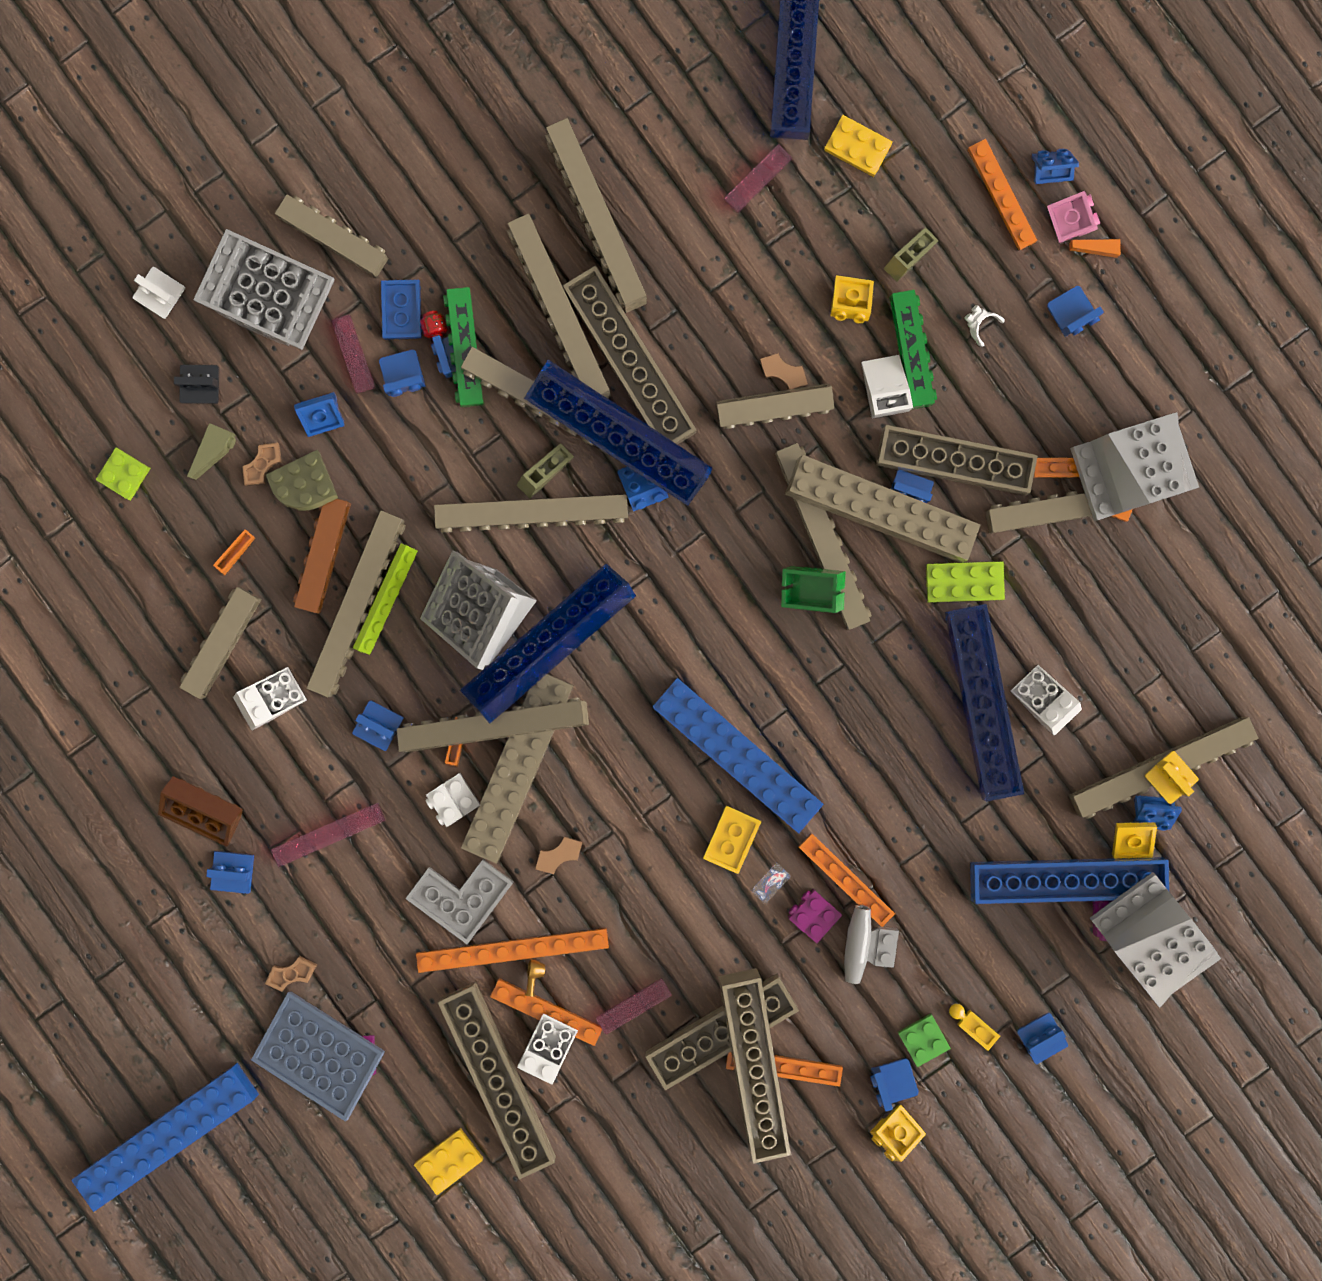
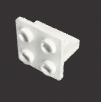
M152 267L145 278L139 274L134 281L140 286L133 299L166 319L185 290V286L157 268Z

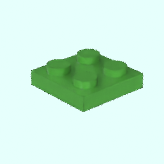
M931 1013L898 1031L917 1067L951 1049Z

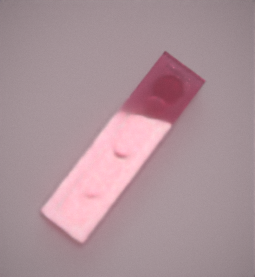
M778 144L724 200L739 213L792 160V157Z
M350 314L331 320L356 393L375 388Z
M660 978L598 1015L596 1020L605 1035L669 998L672 996V993L663 978Z

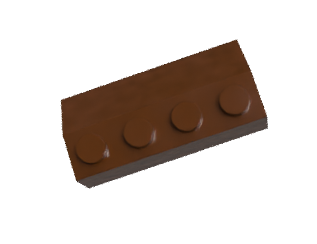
M173 776L161 791L158 815L227 847L240 822L243 809L236 804L221 799L219 796L204 791L200 787H195L185 780Z

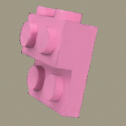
M1085 191L1047 206L1059 243L1077 236H1083L1098 229L1097 224H1100L1097 213H1092L1091 206L1094 205L1091 195H1086Z

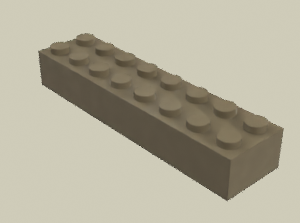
M885 425L882 429L875 466L1027 495L1031 492L1038 455Z
M778 973L762 982L769 1028L799 1011ZM719 1007L645 1052V1057L664 1090L669 1089L731 1052L724 1007Z

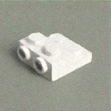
M461 773L426 794L428 797L426 803L431 809L435 808L438 813L436 815L437 820L441 825L445 824L446 827L480 805V802Z

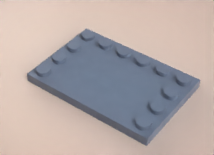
M288 992L251 1060L337 1117L347 1121L385 1051L298 995Z

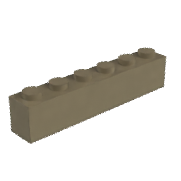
M289 195L285 196L275 212V215L280 220L375 278L378 277L388 260V257L384 254L386 252L384 249L377 245L375 247L368 244L369 240L361 235L356 237L352 234L353 231L345 225L342 227L336 224L337 221L332 217L320 215V211L312 205L307 207L299 197L295 195L293 198Z
M828 383L716 401L720 427L731 429L737 424L750 426L756 421L769 423L775 418L788 420L794 415L807 417L813 412L826 414L834 409L832 386Z
M1077 491L1066 493V497L1059 498L1058 494L1047 496V500L1040 501V498L1028 499V503L1021 504V501L1010 502L1007 507H1002V504L990 506V510L985 511L989 534L1092 516L1085 493L1078 494Z
M237 587L231 591L228 597L230 600L226 606L221 608L219 612L220 618L217 623L214 622L212 624L208 639L203 640L200 645L201 651L190 663L191 668L189 672H186L181 678L180 682L182 684L179 688L199 699L206 698L262 600L243 588Z

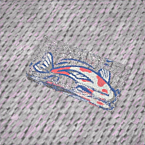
M776 862L751 892L766 904L791 875Z

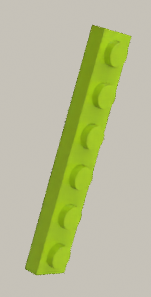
M402 543L400 544L353 646L354 649L369 655L371 654L415 559L417 550Z

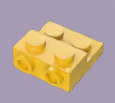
M836 275L830 316L835 317L839 321H843L846 318L854 319L856 323L868 321L871 314L874 281Z
M897 1105L886 1118H882L870 1131L873 1135L872 1141L877 1146H882L886 1150L884 1152L885 1156L891 1161L902 1162L926 1135L902 1105Z

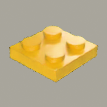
M1116 823L1112 850L1113 858H1152L1157 831L1156 823Z

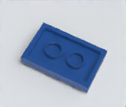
M420 280L381 281L382 338H422L420 324Z

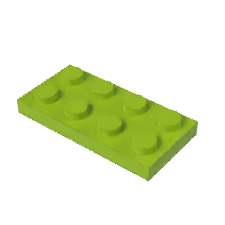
M1004 562L926 564L927 603L1005 600Z

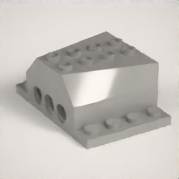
M226 229L195 295L194 301L213 309L219 315L268 339L303 350L335 279Z
M1177 412L1109 433L1093 441L1070 448L1094 521L1199 488L1178 424Z
M452 551L420 619L477 669L483 670L485 665H489L494 661L537 600L497 569L467 560L460 553Z
M1154 872L1090 917L1114 952L1159 1008L1175 991L1221 959L1211 943Z

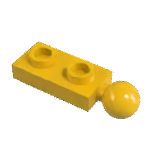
M953 1004L950 1007V1016L954 1019H960L958 1026L986 1050L989 1051L1000 1038L997 1032L971 1010L965 1014L964 1007L960 1004Z

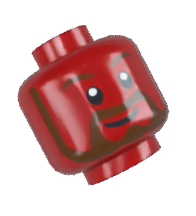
M430 311L423 314L420 324L424 336L432 338L440 335L443 339V335L448 331L443 314L438 313V311Z

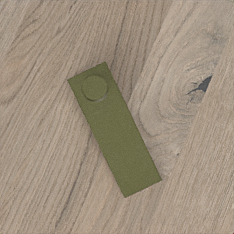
M924 228L894 255L884 267V270L898 282L939 240Z
M209 423L187 477L197 480L234 447L236 434Z
M560 443L523 474L517 486L529 499L532 498L574 456Z

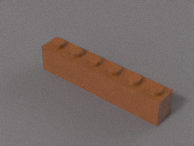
M335 499L319 507L321 512L319 518H316L314 523V529L316 530L314 537L312 536L309 541L310 552L304 559L305 570L304 574L301 573L298 584H300L299 592H296L294 595V607L321 614L351 503Z

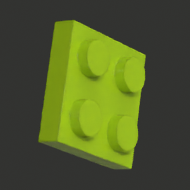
M116 447L96 480L131 501L151 468Z

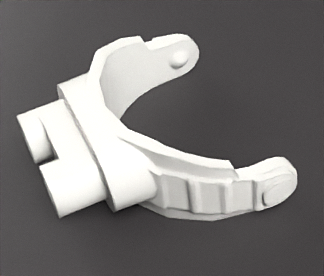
M976 305L972 308L973 312L966 315L965 320L968 322L967 325L970 328L972 338L980 347H983L984 343L978 335L979 325L982 320L988 316L995 317L1002 324L1005 320L998 314L987 312Z

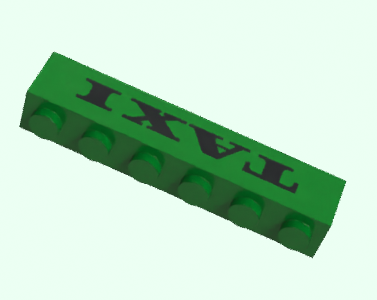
M470 287L447 289V295H443L445 307H449V314H446L447 326H451L452 332L448 334L449 345H453L454 353H450L451 365L455 364L456 372H452L453 382L458 384V391H455L456 403H460V408L483 405L481 380L476 377L470 379L461 370V366L471 348L477 349Z
M915 290L892 293L889 299L899 355L910 389L912 409L932 406L935 400H937L936 390L932 389L933 372L929 370L928 366L930 355L925 349L927 337L926 333L922 332L921 327L923 325V316L919 314L918 306H920L919 295H916Z

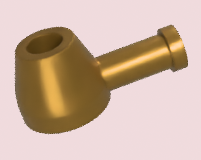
M530 959L528 963V981L525 996H535V979L544 977L545 964L534 959Z

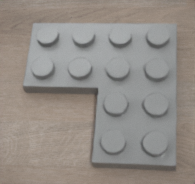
M484 859L461 889L429 867L406 899L457 938L468 944L514 881Z

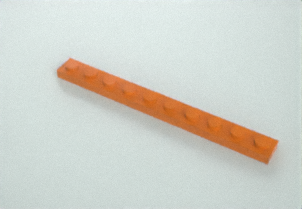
M607 928L417 952L416 958L418 973L606 949L609 948Z

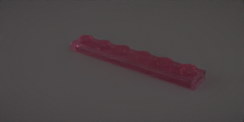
M376 803L275 847L271 851L278 867L381 823L385 821L379 804Z

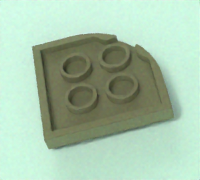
M318 450L266 474L273 494L286 507L295 508L299 511L312 510L338 498Z

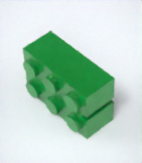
M798 566L784 568L782 586L786 587L793 584V587L782 590L781 607L831 613L844 610L845 592H841V590L845 589L846 571Z

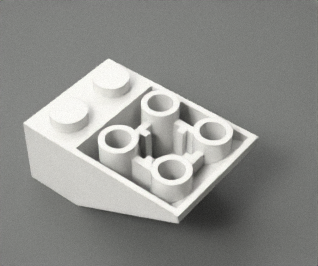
M899 355L861 362L872 418L909 412L913 408L910 389Z
M1039 665L1011 690L1012 694L1053 735H1056L1082 710L1080 702Z
M288 667L237 692L233 697L251 730L270 722L307 700Z
M543 1014L517 1068L553 1084L578 1030Z

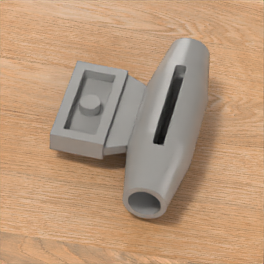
M865 905L855 906L847 933L844 955L845 981L852 984H859L861 982L867 961L875 966L893 968L899 934L898 928L878 927L871 930V908Z

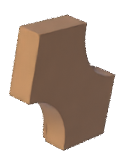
M779 353L760 359L765 378L781 380L785 383L788 390L808 385L803 367H794L786 364L780 358Z
M279 443L259 445L256 458L250 464L242 466L245 486L265 484L268 470L275 464L282 462Z
M564 837L558 847L552 850H541L536 870L554 874L557 867L563 862L569 860L577 861L583 841Z
M299 956L295 963L290 966L279 967L274 965L265 984L283 992L285 987L292 982L301 981L308 983L317 964Z

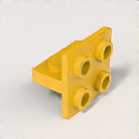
M1171 751L1144 775L1168 804L1175 802L1181 795L1189 797L1194 792L1191 787L1199 780L1175 751Z

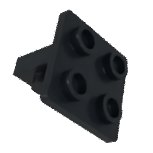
M180 365V377H174V385L180 388V403L218 404L219 366Z

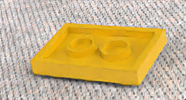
M842 115L824 151L874 177L893 141Z
M726 805L703 859L739 874L761 824V820Z
M459 1128L417 1160L414 1166L435 1194L438 1195L482 1162L484 1158L464 1131Z

